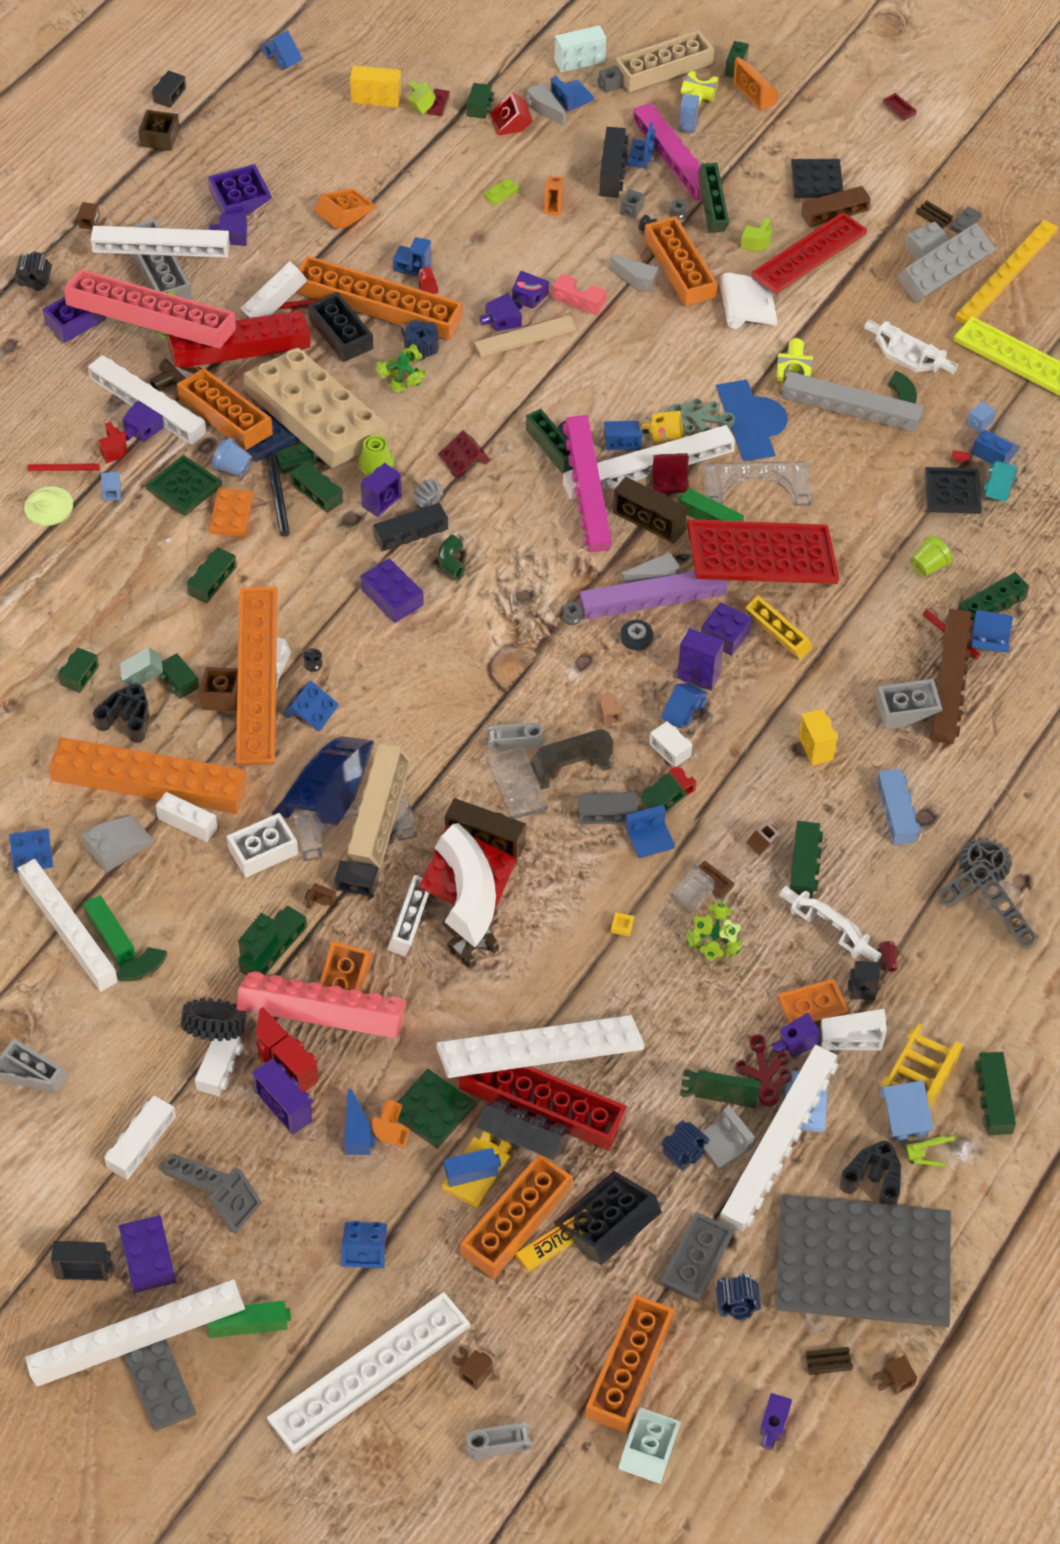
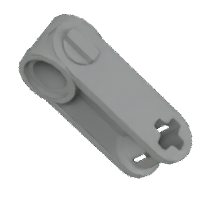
M535 722L494 725L487 729V735L489 736L488 748L490 750L536 749L543 744V728Z
M516 1423L471 1430L466 1434L467 1454L470 1458L476 1460L530 1450L533 1447V1443L529 1439V1424ZM481 1442L483 1445L481 1447H475L472 1445V1443Z

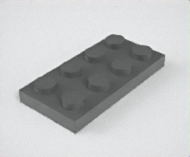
M696 1212L660 1280V1285L699 1303L734 1235L735 1229Z
M166 1339L124 1354L155 1432L196 1415L195 1408Z

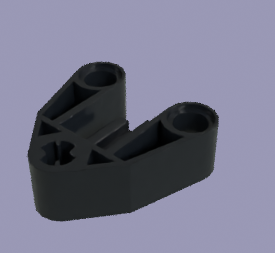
M140 684L130 685L113 692L93 711L95 727L98 730H108L119 716L124 721L129 720L127 723L129 739L134 743L142 742L146 737L150 718L149 705L144 688Z
M880 1141L862 1149L843 1170L839 1186L844 1193L852 1194L856 1192L861 1180H863L868 1165L872 1164L867 1178L873 1183H879L884 1169L888 1170L884 1178L879 1203L897 1205L901 1187V1163L892 1143ZM846 1179H852L854 1182H848ZM886 1194L892 1195L893 1198L887 1197Z

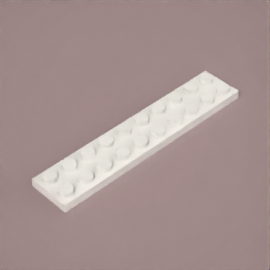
M632 1015L437 1042V1051L448 1078L644 1049V1042Z
M443 1292L268 1416L267 1421L294 1454L470 1328V1323Z

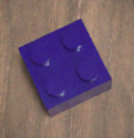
M386 463L377 467L371 475L364 478L361 482L362 507L376 517H379L402 497L401 473Z
M720 602L701 626V632L723 640V652L732 656L751 632L752 618Z

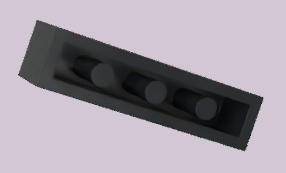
M437 503L374 524V538L382 552L448 530V516L441 504Z

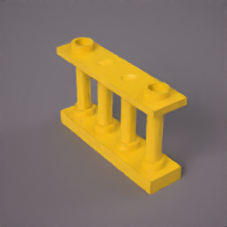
M919 1023L915 1030L911 1029L907 1037L909 1041L890 1075H885L881 1087L899 1085V1083L894 1081L898 1073L915 1081L924 1080V1085L929 1089L927 1099L929 1109H931L961 1055L963 1044L956 1041L953 1047L949 1046L947 1048L920 1035L922 1024ZM918 1042L943 1054L946 1060L944 1063H937L912 1051V1048ZM908 1057L935 1070L937 1076L935 1079L927 1078L903 1066Z

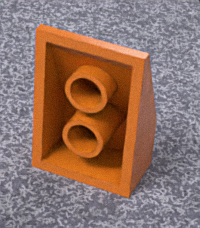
M354 188L321 194L315 212L322 219L328 221L332 227L340 229L349 227L374 210L376 205Z
M332 941L320 984L327 987L339 986L349 991L353 989L362 991L375 953Z

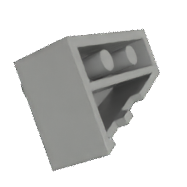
M16 1039L11 1041L0 1056V1082L57 1093L68 1078L63 1067Z

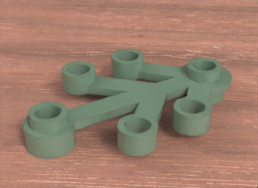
M695 398L692 402L683 406L672 404L667 411L681 412L684 433L689 436L695 433V426L690 424L686 418L692 419L702 432L712 430L703 421L718 423L722 426L727 425L728 428H731L735 423V416L732 413H724L721 417L706 414L719 411V403L716 401H712L709 405L702 407V400Z

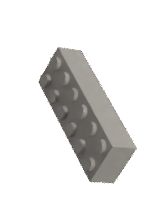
M156 219L129 226L160 228ZM132 254L150 289L164 293L174 291L176 296L192 300L191 285L175 256Z
M976 222L906 267L896 277L916 304L987 258L996 249Z

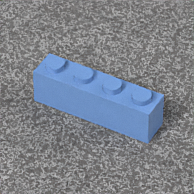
M901 769L878 771L876 783L893 845L915 843L921 830L919 823H916L915 807L911 806L912 797L911 792L907 791L906 776H903Z

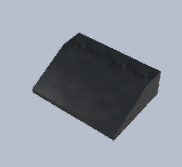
M613 1171L554 1221V1225L564 1231L587 1257L603 1265L657 1218L662 1211L655 1194ZM574 1217L577 1228L585 1232V1234L581 1235L563 1223ZM582 1218L587 1219L584 1222H578Z

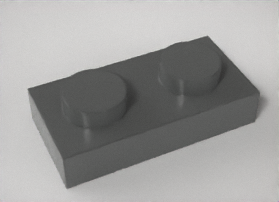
M968 206L952 223L950 230L958 234L978 222L982 217V213Z

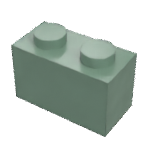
M147 647L120 663L122 682L128 686L133 684L142 685L163 673L161 654Z

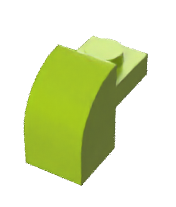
M411 80L408 86L413 93L407 99L416 111L424 114L433 105L435 94L426 81L421 84Z
M765 217L760 228L747 225L742 235L741 248L750 251L767 249L771 245L773 226H770L771 219Z

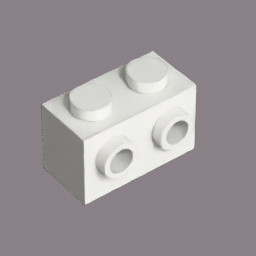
M668 721L650 733L649 744L673 767H677L692 756L693 745L688 738H684L679 733V730Z

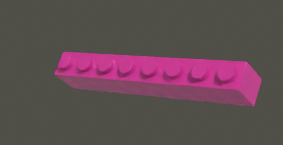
M651 103L634 108L633 122L645 137H647L650 122L653 123V129H656L655 139H652L655 141V150L696 202L702 200L697 176L701 166L698 160L693 157L690 150L683 144L681 138L677 137L673 128L669 127L665 118L661 117L657 108H654Z
M588 415L567 417L566 423L563 424V433L567 435L566 449L570 450L569 465L573 467L572 481L576 483L574 491L575 497L579 499L577 504L578 513L582 515L580 520L581 529L585 531L583 536L584 545L588 547V552L610 550L612 540Z

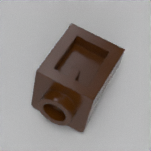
M314 883L313 887L308 889L305 894L307 908L311 909L315 901L324 906L334 907L337 902L336 891Z

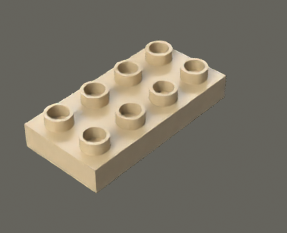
M299 348L290 350L286 354L269 362L262 363L260 366L244 373L243 390L312 451L314 450L331 468L360 455L363 443L367 437L379 435L387 439L388 425Z

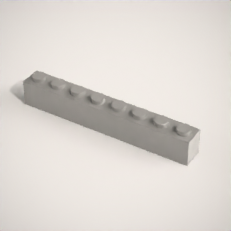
M793 372L788 373L783 386L782 398L916 433L922 419L924 408L922 405Z

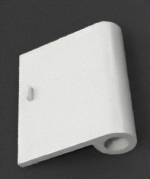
M724 273L719 277L728 327L737 329L745 321L777 326L778 321L771 290L751 276Z

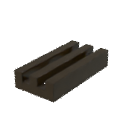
M927 200L925 204H922L916 210V214L930 223L936 222L942 229L953 219L952 215Z
M849 1347L806 1351L805 1357L809 1375L851 1371L853 1364L851 1363ZM846 1361V1364H837V1365H828V1366H819V1367H813V1366H812V1365H815V1364H831V1363H833V1362Z

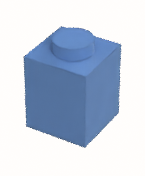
M982 401L969 412L967 424L981 433L994 422L996 410Z
M120 472L101 473L103 501L121 500Z

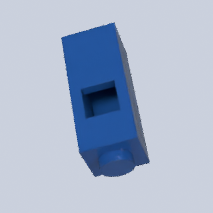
M493 1147L444 1159V1169L449 1187L499 1175L498 1167H501L499 1154L495 1155Z

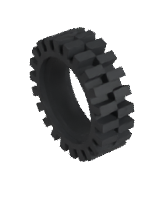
M200 998V1001L194 999L193 1002L188 1001L187 1004H184L181 1027L187 1034H193V1037L196 1038L201 1036L200 1039L205 1040L209 1038V1041H214V1039L223 1041L224 1038L226 1041H230L231 1038L237 1039V1037H241L244 1033L246 1012L237 1010V1004L233 1003L230 1005V1001L222 1002V999L213 1001V998H209L208 1001L205 998Z

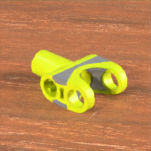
M691 70L683 82L681 94L698 95L699 105L702 100L712 102L717 92L719 77L714 76L708 81H701L696 78V71Z
M794 338L789 341L788 354L778 353L776 372L778 382H783V379L789 372L811 377L813 356L803 355L804 342L801 339Z

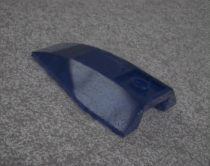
M340 736L326 744L292 782L272 811V815L280 813L282 817L289 818L294 809L317 812L321 823L338 825L356 798L374 741Z

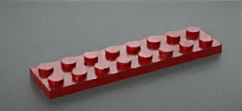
M842 212L752 271L751 277L777 294L865 236L867 229Z

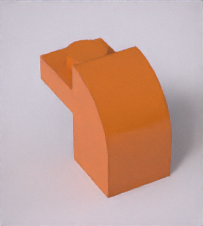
M387 1099L386 1104L383 1105L381 1110V1119L373 1117L372 1128L374 1134L381 1141L404 1149L410 1129L396 1124L402 1105Z

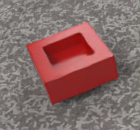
M953 450L951 457L955 458L954 461L965 463V460L969 461L970 453Z

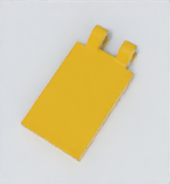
M483 1131L480 1140L474 1137L463 1155L493 1147L495 1155L499 1154L501 1160V1167H498L499 1175L449 1187L448 1180L446 1179L442 1185V1190L479 1209L510 1161V1155L507 1153L512 1147L511 1142L502 1139L500 1145L497 1146L491 1143L494 1135Z

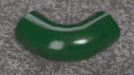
M450 535L440 546L437 560L440 568L448 576L457 580L465 571V565L455 557L463 548V543L457 536Z

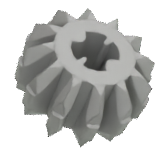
M432 478L425 479L423 483H420L415 488L413 499L422 508L434 505L443 495V488L436 480Z

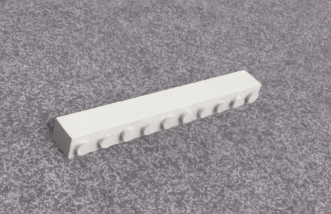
M727 425L601 461L597 463L602 491L618 486L625 476L634 481L652 476L653 455L688 453V465L734 452L735 439ZM573 470L563 473V486L571 500L576 499L574 491L576 483L572 481Z
M817 1045L814 1046L724 1206L720 1217L721 1222L741 1232L745 1230L746 1226H751L755 1218L753 1213L756 1209L760 1210L764 1202L763 1195L765 1192H770L774 1181H772L773 1177L780 1174L783 1168V1164H781L783 1159H788L793 1147L791 1145L793 1141L797 1142L802 1133V1130H800L802 1125H807L811 1117L809 1112L812 1107H817L821 1098L819 1097L821 1091H826L830 1082L828 1080L829 1076L836 1073L839 1066L836 1063L838 1055Z
M233 1279L26 1356L29 1374L36 1387L242 1311L245 1307L240 1291Z

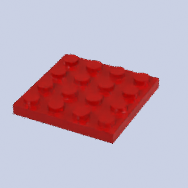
M446 825V827H445V829H444L442 835H443L451 826ZM474 838L482 849L493 874L496 893L495 912L517 859ZM435 849L418 888L455 905L457 892L454 870Z

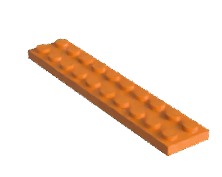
M277 586L240 588L237 766L275 764Z

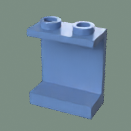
M924 1080L887 1086L879 1090L881 1098H885L892 1131L889 1139L896 1138V1142L908 1140V1136L916 1135V1138L929 1136L928 1133L934 1130Z

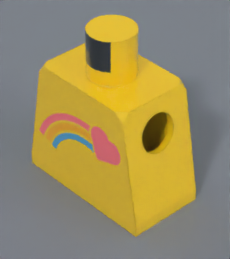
M671 411L654 414L652 416V423L642 424V433L652 434L655 444H664L683 438L684 430L681 412Z

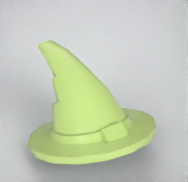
M55 486L43 487L35 490L28 496L25 501L24 512L27 518L34 524L42 526L55 525L69 517L73 510V499L70 493L63 488Z

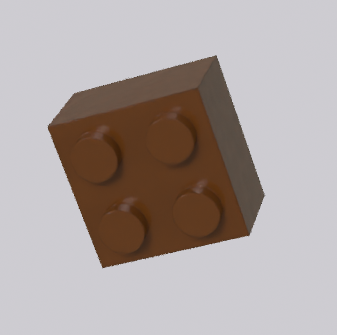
M205 668L198 693L202 710L237 711L238 668Z

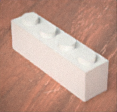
M289 261L241 307V310L248 318L272 315L308 280Z
M415 874L408 887L387 947L388 951L406 957L411 947L429 895L428 892L418 888L422 877Z
M153 1096L150 1101H146L140 1114L131 1120L126 1132H122L115 1146L106 1152V1168L128 1180L176 1118L175 1108L156 1096Z

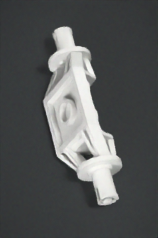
M869 319L864 326L865 330L876 334L875 342L879 344L887 359L915 373L931 370L936 373L942 368L954 374L958 368V364L946 359L947 352L945 350L940 351L933 345H928L902 332L900 328L890 325L888 321L879 325ZM886 336L891 338L889 344L885 341ZM929 358L935 359L934 363H925V362H926Z
M787 886L782 889L779 896L792 904L790 910L792 915L798 914L809 922H812L817 915L830 922L833 920L832 925L844 931L839 944L851 952L852 958H857L862 954L872 962H877L880 959L881 953L868 945L870 936L868 934L863 936L856 924L829 905L816 899H809L810 894L807 891L798 895ZM803 907L810 908L807 915L801 911ZM850 940L853 941L854 948L847 944Z

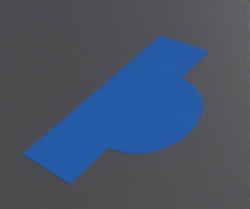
M748 380L717 384L716 388L725 412L732 413L735 416V423L731 428L743 461L776 456L769 437L778 435L787 425L788 417L782 405L770 398L754 397Z

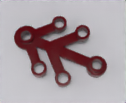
M755 1034L750 1038L749 1044L752 1051L756 1052L759 1070L751 1067L744 1060H739L735 1067L739 1074L746 1073L762 1082L763 1088L759 1087L758 1092L759 1101L762 1105L770 1107L779 1101L778 1091L784 1083H789L792 1080V1073L789 1069H782L779 1072V1078L771 1086V1078L780 1066L788 1063V1055L783 1051L778 1052L776 1059L767 1069L764 1049L767 1046L765 1037ZM740 1066H745V1068L739 1069ZM785 1074H788V1075H789V1076L786 1077V1078L782 1077V1076L785 1075Z

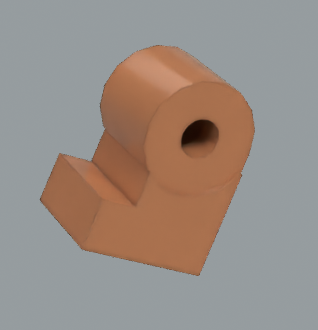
M605 693L600 698V712L603 725L622 722V708L616 707L617 698L612 693Z

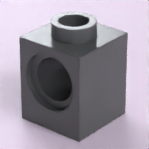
M617 66L600 70L599 78L597 79L600 88L602 87L605 93L623 88V74Z
M629 189L621 201V214L636 219L644 206V194Z

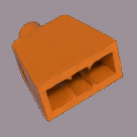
M548 176L545 186L544 214L561 215L564 177ZM556 198V203L551 202V199Z

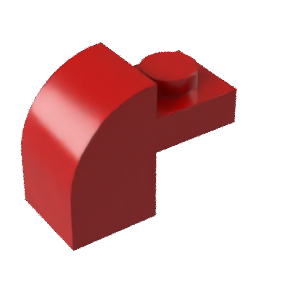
M111 421L104 423L107 437L98 440L99 450L106 464L122 458L127 452L125 431L119 432L118 427H114Z

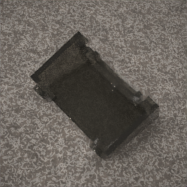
M598 729L540 747L530 758V768L540 790L550 787L549 780L555 777L554 769L587 759L590 766H594V764L600 765L603 771L611 769L613 739L608 731Z

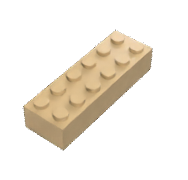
M700 30L617 57L615 58V66L623 74V85L629 92L688 73L691 70L694 71L713 64L714 48Z
M379 744L378 748L374 751L373 766L369 769V780L367 786L363 789V801L358 807L357 822L354 823L352 828L353 836L347 845V854L356 863L371 864L378 867V869H381L411 763V759L401 747Z

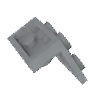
M731 1106L723 1109L722 1120L702 1131L710 1140L708 1145H704L703 1149L718 1168L725 1166L753 1149L754 1135Z

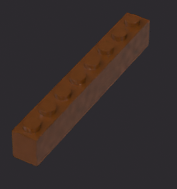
M949 609L937 690L942 711L934 714L931 741L954 744L955 737L959 738L960 726H957V722H961L962 711L959 710V706H963L964 695H961V691H965L966 685L963 675H967L968 665L965 664V660L968 661L970 654L967 645L970 646L972 635L968 633L969 630L972 631L974 620L970 619L971 612L955 609Z

